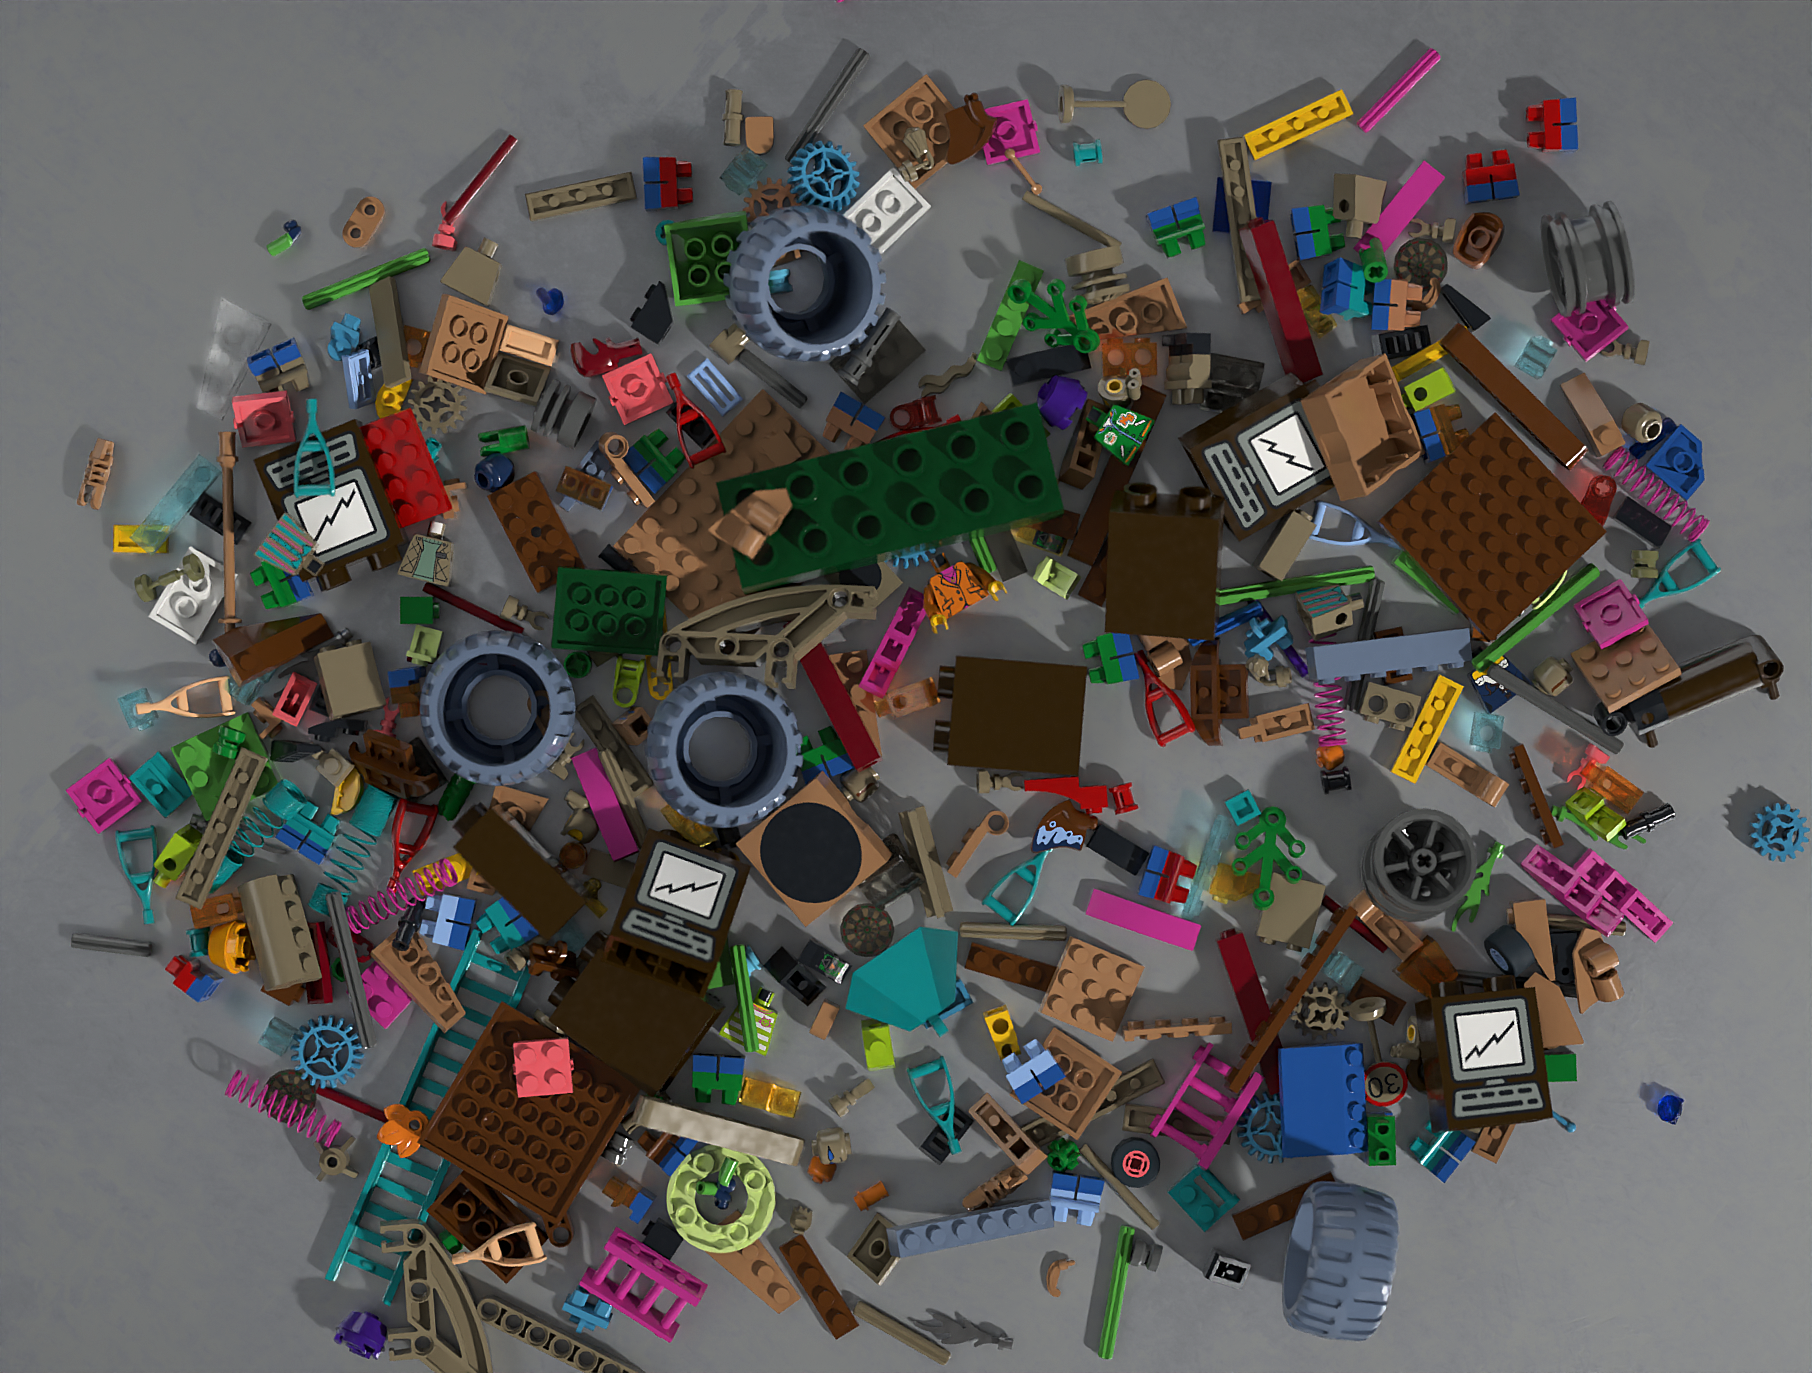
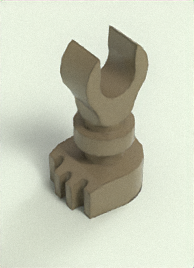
M1418 218L1412 219L1409 222L1419 224L1422 227L1419 233L1408 232L1411 237L1420 238L1425 235H1431L1433 239H1437V236L1443 237L1442 242L1453 244L1456 219H1446L1444 226H1439L1437 222H1434L1433 225L1427 224Z
M1614 340L1611 342L1614 346L1612 352L1600 351V353L1607 358L1618 355L1624 356L1623 359L1629 360L1632 357L1634 358V364L1645 366L1650 341L1641 340L1637 347H1632L1631 343L1623 345Z
M511 595L508 596L500 613V618L507 621L512 615H515L519 621H522V619L528 621L534 629L544 630V628L536 625L534 620L537 616L549 619L546 613L528 610V606L524 604L519 606L517 605L519 599Z
M575 732L571 733L569 741L560 756L547 768L563 781L568 776V772L564 767L565 764H570L572 761L571 756L584 747V739L579 746H571L570 740Z
M977 769V793H989L990 788L1000 790V787L1019 791L1023 787L1012 786L1011 779L1015 776L1023 775L1018 772H1011L1006 776L1000 777L999 774H993V777H990L986 769Z
M540 934L527 945H521L519 951L513 948L504 955L503 959L510 966V969H513L514 973H517L527 965L526 960L530 959L529 946L532 942L542 945L548 943Z
M867 1078L850 1092L846 1090L843 1093V1097L840 1098L836 1094L828 1102L841 1118L849 1112L847 1106L850 1104L851 1106L855 1105L856 1100L875 1087L870 1079Z
M802 1206L799 1209L797 1207L793 1208L790 1217V1224L794 1229L793 1233L804 1235V1231L808 1230L811 1226L813 1210L808 1212V1207L802 1209Z

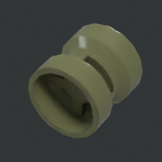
M1631 550V559L1634 561V567L1631 569V578H1658L1656 561L1659 559V551Z

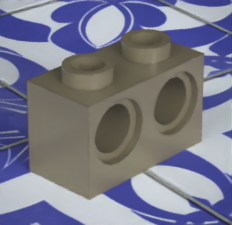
M1366 681L1357 713L1364 714L1362 720L1376 724L1379 723V719L1390 722V728L1405 731V727L1413 728L1421 696ZM1373 696H1379L1382 700V707L1378 711H1372L1369 708L1368 703ZM1400 703H1404L1408 707V715L1403 719H1399L1395 715V708Z

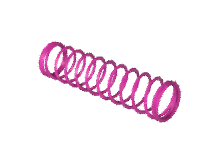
M1623 446L1618 447L1604 463L1603 469L1605 468V471L1609 470L1620 458L1627 454L1622 465L1614 474V478L1635 461L1634 466L1623 480L1622 485L1643 469L1640 477L1630 489V492H1632L1652 475L1638 499H1641L1652 487L1660 482L1659 487L1648 501L1647 506L1664 491L1668 490L1665 498L1655 510V513H1657L1671 499L1677 496L1663 520H1666L1678 507L1685 503L1684 508L1671 527H1674L1684 516L1693 511L1680 534L1702 517L1700 523L1694 528L1687 539L1690 542L1695 541L1707 528L1710 520L1708 518L1704 519V515H1699L1693 519L1696 508H1691L1684 513L1688 505L1687 501H1683L1675 506L1679 500V494H1674L1668 498L1671 487H1666L1659 492L1663 480H1658L1650 486L1654 479V473H1649L1642 478L1646 471V466H1641L1634 471L1638 459H1633L1625 465L1630 453L1624 452L1625 448Z
M1333 633V634L1328 635V636H1326V637H1323V638H1321V639L1333 637V636L1337 635V633ZM1314 639L1308 641L1312 644H1338L1336 642L1314 641ZM1318 682L1313 683L1315 687L1336 688L1316 693L1314 697L1337 698L1333 701L1316 704L1315 708L1340 709L1317 715L1315 718L1341 720L1317 727L1318 730L1341 731L1319 737L1318 746L1347 744L1346 738H1328L1344 734L1346 732L1345 729L1325 728L1343 723L1345 719L1340 717H1323L1344 711L1343 707L1323 706L1342 701L1343 697L1322 695L1339 691L1342 687L1339 685H1319Z
M446 858L439 860V866L433 863V869L439 880L443 883L442 889H438L435 886L431 872L424 867L425 877L433 887L432 894L426 892L421 876L415 872V880L424 892V898L422 899L417 897L415 887L410 878L405 877L406 886L415 897L414 903H410L407 900L403 886L397 881L395 883L396 889L405 901L404 908L398 906L394 891L391 887L387 886V894L396 906L395 913L389 911L382 892L377 891L378 900L387 911L385 918L380 916L378 906L373 897L368 896V903L373 912L378 916L377 922H373L370 919L366 905L363 901L359 900V908L368 920L367 927L362 925L359 914L354 906L349 905L345 907L349 928L354 933L359 934L362 932V928L369 929L371 923L377 925L380 918L387 920L389 914L396 915L399 909L406 910L408 904L416 905L417 899L424 901L426 894L434 896L436 890L444 891L445 885L448 887L456 885L458 878L454 867ZM444 863L446 864L451 873L452 880L446 872ZM348 911L351 913L353 919L355 920L358 929L353 925L349 917Z
M240 1069L235 1072L227 1086L225 1096L227 1095V1097L232 1098L241 1088L238 1101L242 1103L251 1093L248 1107H253L260 1099L258 1113L263 1112L271 1102L267 1114L268 1118L272 1117L280 1108L277 1121L280 1123L290 1112L287 1121L288 1128L292 1127L300 1117L297 1133L301 1132L309 1123L306 1133L307 1138H309L320 1126L316 1142H321L329 1132L324 1146H327V1148L331 1146L342 1122L334 1119L319 1139L327 1115L324 1114L316 1127L309 1134L317 1113V1109H314L299 1130L307 1104L302 1107L290 1124L298 1102L297 1099L294 1100L285 1115L280 1119L288 1094H285L270 1115L278 1089L274 1091L261 1109L268 1084L265 1085L256 1100L251 1104L259 1080L256 1079L241 1100L249 1074L245 1076L233 1093L242 1075Z

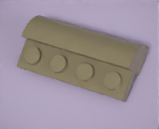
M294 874L284 876L269 875L237 887L265 991L288 988L294 984L317 981L322 978Z

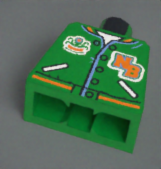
M1115 404L1112 405L1108 414L1093 406L1085 419L1099 428L1093 439L1126 467L1155 422L1151 418Z

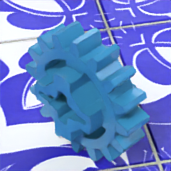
M1774 803L1773 810L1768 806H1764L1763 815L1755 813L1758 822L1750 823V826L1755 828V832L1750 833L1749 837L1756 838L1757 840L1752 844V847H1761L1759 855L1765 856L1769 853L1768 860L1774 861L1776 856H1778L1780 862H1785L1786 855L1791 859H1795L1794 851L1803 852L1804 849L1800 844L1802 842H1809L1808 838L1803 837L1804 833L1810 831V828L1803 827L1802 825L1807 820L1806 817L1798 818L1800 810L1796 808L1790 812L1789 804H1784L1781 809L1779 803ZM1777 814H1784L1791 818V820L1782 822L1777 817ZM1765 822H1766V823H1767V828H1766L1765 833L1762 834V829H1763V826H1764V824H1765ZM1776 827L1785 828V831L1781 833L1782 838L1773 837L1777 833ZM1796 831V832H1797V833H1796V838H1795L1794 842H1792L1791 839H1792L1793 833ZM1778 843L1782 850H1773L1767 845Z

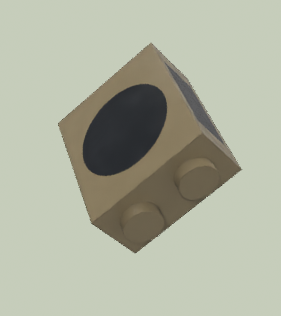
M884 561L823 576L831 585L875 586L878 592V601H873L872 598H858L855 600V606L868 608V605H873L876 608L903 583ZM843 596L844 600L847 602L848 598Z

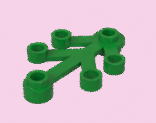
M1053 279L1047 286V292L1052 298L1054 308L1032 292L1031 284L1027 280H1015L1011 284L1007 293L1014 303L1022 304L1027 301L1047 316L1040 317L1038 314L1030 312L1023 319V326L1029 331L1050 329L1044 337L1045 343L1048 346L1054 348L1058 345H1074L1082 353H1089L1097 349L1100 344V338L1093 329L1089 328L1084 311L1088 305L1087 300L1081 295H1076L1069 302V309L1074 313L1076 324L1069 319L1062 295L1066 289L1062 280ZM1057 329H1064L1070 334H1062Z
M1273 806L1267 807L1261 812L1257 825L1247 832L1238 833L1234 840L1237 849L1246 850L1249 848L1251 841L1265 833L1264 843L1244 858L1235 859L1231 865L1233 874L1243 876L1249 867L1262 859L1259 888L1254 891L1251 898L1253 906L1262 911L1269 909L1274 902V893L1270 889L1273 860L1284 872L1285 879L1290 884H1296L1302 878V870L1298 866H1293L1275 844L1276 834L1287 845L1288 853L1291 857L1300 858L1305 852V844L1300 840H1296L1285 827V813L1280 808ZM1273 815L1278 819V821L1276 823H1271L1268 820V817ZM1240 837H1244L1247 839L1248 843L1246 845H1241L1238 842V839ZM1298 845L1301 847V852H1294L1292 846ZM1241 863L1245 869L1239 871L1235 868V864ZM1289 872H1297L1298 878H1291ZM1265 893L1269 899L1263 901L1259 898V894Z

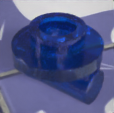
M543 287L537 289L536 295L543 303V311L546 314L554 315L561 310L564 304L561 290L553 288L547 291Z
M1673 1095L1664 1096L1657 1108L1659 1117L1665 1122L1676 1125L1682 1113V1105L1685 1099Z

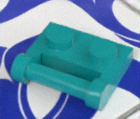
M1197 1165L1167 1191L1204 1232L1240 1201V1198L1235 1193L1232 1194L1209 1169L1204 1171ZM1200 1175L1224 1201L1219 1207L1194 1181L1196 1177Z

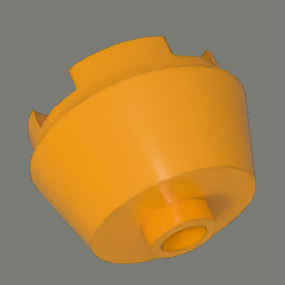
M238 919L214 927L208 943L209 958L214 965L233 974L249 971L248 963L250 960L256 959V954L247 923Z

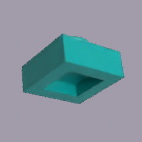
M1249 789L1224 801L1236 826L1261 814Z

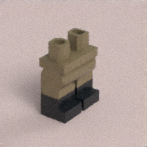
M1211 333L1162 335V346H1169V365L1166 369L1168 381L1164 382V390H1172V405L1204 404V389L1212 388V380H1207L1210 376Z

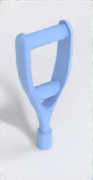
M1321 500L1314 501L1316 504L1311 522L1317 526L1309 539L1339 546L1384 543L1388 544V547L1402 550L1391 537L1380 534L1351 511ZM1326 507L1343 512L1356 520L1350 542L1332 541L1318 537ZM1366 528L1370 536L1367 539L1362 540L1364 530Z

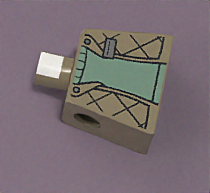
M430 521L427 536L414 534L399 567L398 575L447 587L451 586L454 543L442 540L446 524Z

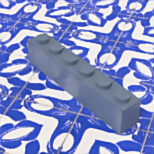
M1469 628L1305 647L1309 680H1318L1319 685L1335 683L1334 678L1344 677V681L1361 680L1360 674L1370 673V678L1386 677V671L1396 670V675L1413 673L1412 668L1422 667V672L1438 670V665L1447 664L1448 669L1464 667L1465 661H1472L1473 659Z
M1035 1198L886 1228L890 1255L903 1258L1054 1227L1050 1200Z

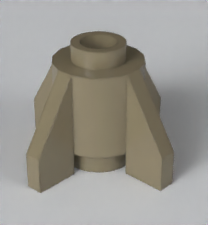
M351 1136L343 1146L332 1145L327 1148L322 1142L317 1143L315 1141L313 1143L320 1154L319 1166L322 1170L317 1176V1180L321 1182L327 1174L332 1176L344 1173L354 1179L357 1177L359 1172L348 1165L350 1158L347 1149L356 1140L355 1137ZM330 1157L336 1158L338 1163L332 1165Z

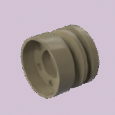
M1120 245L1092 250L1064 259L1068 277L1081 276L1082 282L1073 285L1071 290L1078 291L1084 289L1085 294L1081 296L1090 305L1117 299L1122 294L1131 291L1129 284L1119 286L1116 284V281L1127 278V273L1114 274L1113 268L1124 263Z

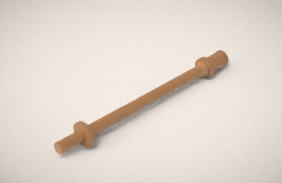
M218 432L219 456L216 457V462H219V465L222 467L224 618L218 619V623H225V633L236 628V623H242L241 618H235L233 467L238 462L235 447L236 432Z

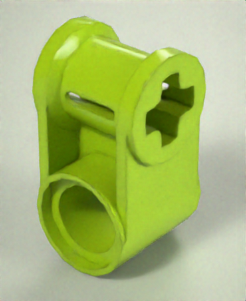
M618 655L612 695L614 703L619 707L630 708L636 704L640 684L643 679L645 659L636 661L624 659L623 655ZM624 667L636 669V671L626 670ZM624 688L630 689L633 693L632 700L627 704L621 703L618 699L619 691Z

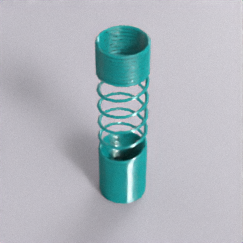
M281 779L262 798L265 806L280 817V826L272 825L267 816L257 807L252 808L254 814L262 822L270 826L272 830L270 836L263 835L250 818L243 816L244 823L261 837L262 843L261 845L252 844L247 834L238 827L237 829L246 839L236 830L237 836L251 845L252 853L250 855L242 853L237 843L232 840L236 848L230 844L209 894H214L229 877L244 865V856L251 857L254 855V847H263L264 838L273 837V828H282L284 825L283 819L291 820L307 804L304 794L295 784L289 780ZM256 810L266 819V821L256 812ZM246 819L256 828V830L249 825Z
M370 784L365 789L366 791H364L360 799L361 801H359L349 823L369 836L374 842L342 834L343 837L359 846L368 855L359 854L339 846L336 847L339 851L356 861L362 868L330 859V862L346 871L355 880L323 872L349 892H340L344 907L349 899L346 895H351L352 893L339 880L350 883L358 882L357 877L345 867L355 870L364 869L363 864L350 854L365 858L371 856L370 852L356 841L376 845L377 841L372 835L381 836L380 834H382L384 827H386L389 817H391L390 815H392L394 807H396L395 805H397L399 800L394 794ZM318 883L307 904L317 912L330 917L325 896L330 892L338 890Z

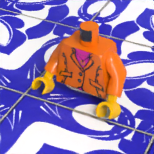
M941 553L929 560L937 575L927 580L928 584L924 588L923 607L931 622L932 632L937 634L936 626L939 624L944 625L946 630L948 629V618L987 597L989 593L994 601H998L999 599L995 592L1003 590L1006 594L1007 590L1002 582L996 581L983 568L971 562L964 563L962 560L951 566L945 554Z

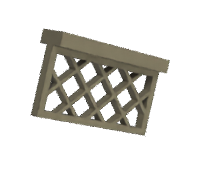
M925 806L899 812L900 822L927 918L936 916L937 919L945 917L944 913L953 911Z

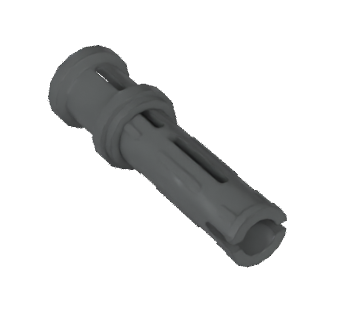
M886 307L884 313L870 330L860 347L850 352L851 357L842 369H838L837 374L850 384L857 386L859 384L858 379L867 367H871L873 362L871 358L901 317Z

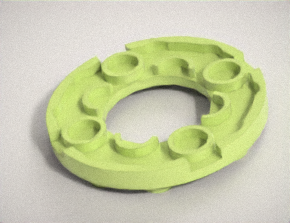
M711 1144L687 1155L674 1171L669 1180L666 1202L668 1214L673 1225L688 1243L708 1252L730 1253L751 1245L764 1233L774 1214L776 1193L772 1177L758 1157ZM726 1156H729L739 1161L733 1175L739 1177L746 1187L748 1194L747 1207L742 1216L735 1222L723 1226L714 1225L704 1220L697 1211L695 1204L696 1184L709 1174L719 1172Z

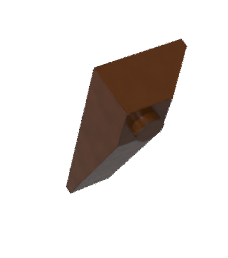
M322 613L236 627L213 639L212 642L240 688L329 641L335 636Z

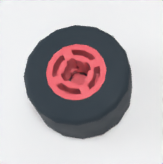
M1131 1137L1122 1140L1115 1147L1111 1154V1167L1120 1183L1132 1188H1141L1149 1185L1157 1177L1160 1171V1158L1157 1150L1149 1141L1143 1138Z

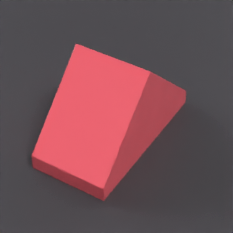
M293 671L274 707L272 715L297 727L318 683Z

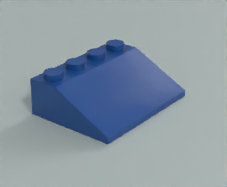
M1341 1041L1278 1048L1283 1158L1368 1152L1363 1043Z

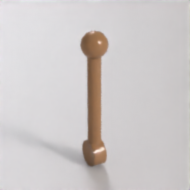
M1006 149L1005 157L1013 161L1031 185V191L1036 195L1040 194L1042 186L1034 182L1016 158L1014 149Z

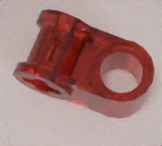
M936 395L920 398L894 407L888 417L890 426L894 430L903 431L942 422V417L938 416L935 405ZM925 405L927 406L928 413H929V417H928V415H927V411H926ZM895 412H906L909 418L908 423L901 426L896 424L894 421Z
M1606 475L1595 476L1590 481L1586 494L1581 501L1585 509L1602 527L1607 520L1617 489L1614 479ZM1606 480L1605 485L1609 487V490L1599 494L1600 489L1597 488V484L1603 483Z

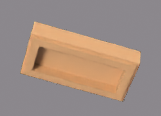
M507 324L499 350L552 367L560 341Z

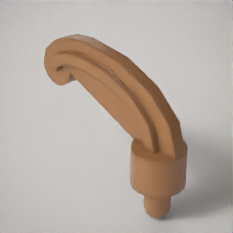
M1431 278L1430 285L1432 287L1422 301H1406V306L1412 307V310L1426 311L1431 308L1440 294L1441 286L1439 280Z
M1060 1259L1053 1262L1048 1268L1046 1277L1047 1288L1052 1296H1060V1290L1056 1289L1060 1270H1066L1068 1266L1075 1265L1074 1260Z

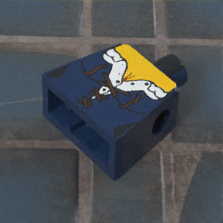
M1482 646L1472 651L1473 659L1484 650ZM1504 655L1493 663L1529 685L1532 684ZM1489 667L1481 673L1473 669L1467 676L1486 714H1491L1517 695L1486 675Z

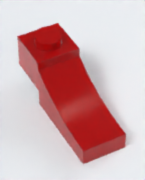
M1079 776L1023 780L1024 791L1049 792L1068 797L1078 802L1080 809H1086V814L1102 813V808L1108 807L1107 785L1079 786Z

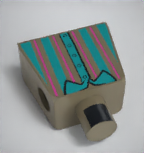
M289 513L282 515L253 554L297 576L302 568L316 576L325 564L313 555L319 544Z
M1338 584L1295 591L1297 614L1314 641L1351 627L1353 624L1352 611L1364 608L1363 598L1359 592L1346 596Z

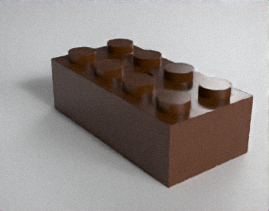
M537 471L487 496L537 593H541L556 585L558 566L587 568ZM534 527L541 529L542 533L539 537L532 536L531 530Z

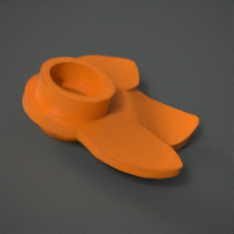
M392 1104L385 1107L384 1114L389 1121L380 1128L377 1139L387 1145H397L400 1158L412 1155L420 1147L417 1141L429 1123L428 1117L421 1111H410L402 1104ZM412 1120L419 1122L420 1127L418 1129L411 1127L410 1122Z

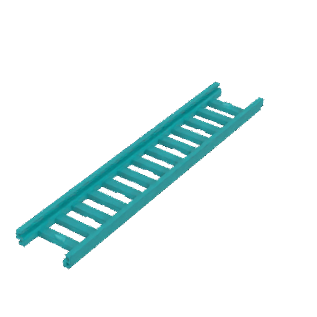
M474 928L450 983L453 992L457 997L459 989L462 987L497 1003L504 1001L517 1009L531 977L528 972V966L526 965L522 971L514 973L509 965L476 952L483 933L480 929ZM471 962L517 981L512 996L466 977L465 975ZM462 1005L466 1012L463 1018L484 1027L488 1025L492 1017ZM435 1023L432 1025L399 1103L410 1111L418 1110L423 1112L429 1121L435 1111L412 1101L417 1088L420 1087L444 1098L450 1087L423 1076L428 1062L456 1074L459 1073L464 1065L434 1052L439 1037L471 1051L478 1041L452 1029L444 1033ZM382 1143L325 1279L335 1281L343 1262L352 1264L390 1281L382 1299L384 1304L390 1306L404 1275L403 1258L409 1251L393 1252L401 1256L394 1270L349 1251L354 1236L378 1247H381V1241L386 1240V1243L395 1242L393 1239L360 1226L359 1224L365 1212L387 1221L412 1219L370 1201L375 1187L422 1206L417 1219L426 1223L429 1216L426 1210L435 1202L451 1162L442 1158L438 1170H435L407 1157L400 1158L398 1153L391 1151L393 1145ZM389 1162L433 1181L428 1194L425 1195L380 1176L385 1163ZM416 1228L411 1229L409 1238L415 1241L419 1240L422 1231Z

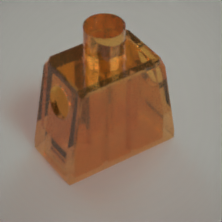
M929 677L885 693L886 699L874 702V707L879 718L892 714L895 719L940 703L941 700L937 698L938 691L933 677ZM902 696L907 702L905 706L900 702V697Z
M1588 761L1579 773L1590 781L1588 789L1602 797L1605 802L1623 814H1629L1644 793L1609 766H1603L1600 769L1591 761ZM1605 779L1611 781V786L1609 789L1603 787V782Z
M232 892L207 897L202 910L189 905L194 929L238 920L237 914L244 912L240 896L233 898ZM228 904V912L217 913V905Z
M1427 935L1422 940L1424 945L1406 963L1401 961L1392 972L1429 999L1432 998L1431 984L1453 981L1458 976V972L1439 944Z

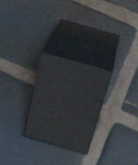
M1213 1248L1202 1273L1208 1280L1241 1290L1252 1265Z

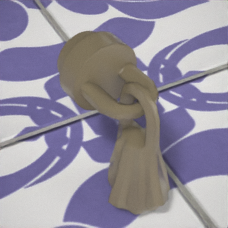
M910 127L906 129L903 143L912 151L919 163L913 166L908 159L902 162V166L898 167L900 175L905 182L909 180L913 182L918 179L916 170L921 168L929 170L934 165V159L927 146L925 131L920 129V127ZM926 154L929 161L923 162L921 155Z
M1259 654L1250 657L1246 662V669L1253 674L1257 682L1263 683L1265 686L1278 685L1281 688L1287 687V684L1292 683L1290 667L1285 668L1284 665L1276 666V669L1268 670L1269 662ZM1276 674V680L1270 681V675Z

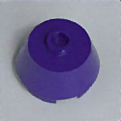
M1055 375L1047 383H1044L1038 392L1036 402L1038 403L1040 415L1050 427L1056 426L1064 430L1073 422L1069 418L1075 413L1077 408L1082 409L1088 392L1084 390L1085 387L1080 385L1079 380Z
M352 1311L335 1328L337 1332L333 1340L337 1344H341L344 1341L346 1346L350 1348L349 1351L367 1359L372 1355L375 1360H378L381 1352L385 1351L387 1326L378 1321V1316L365 1311L363 1314Z

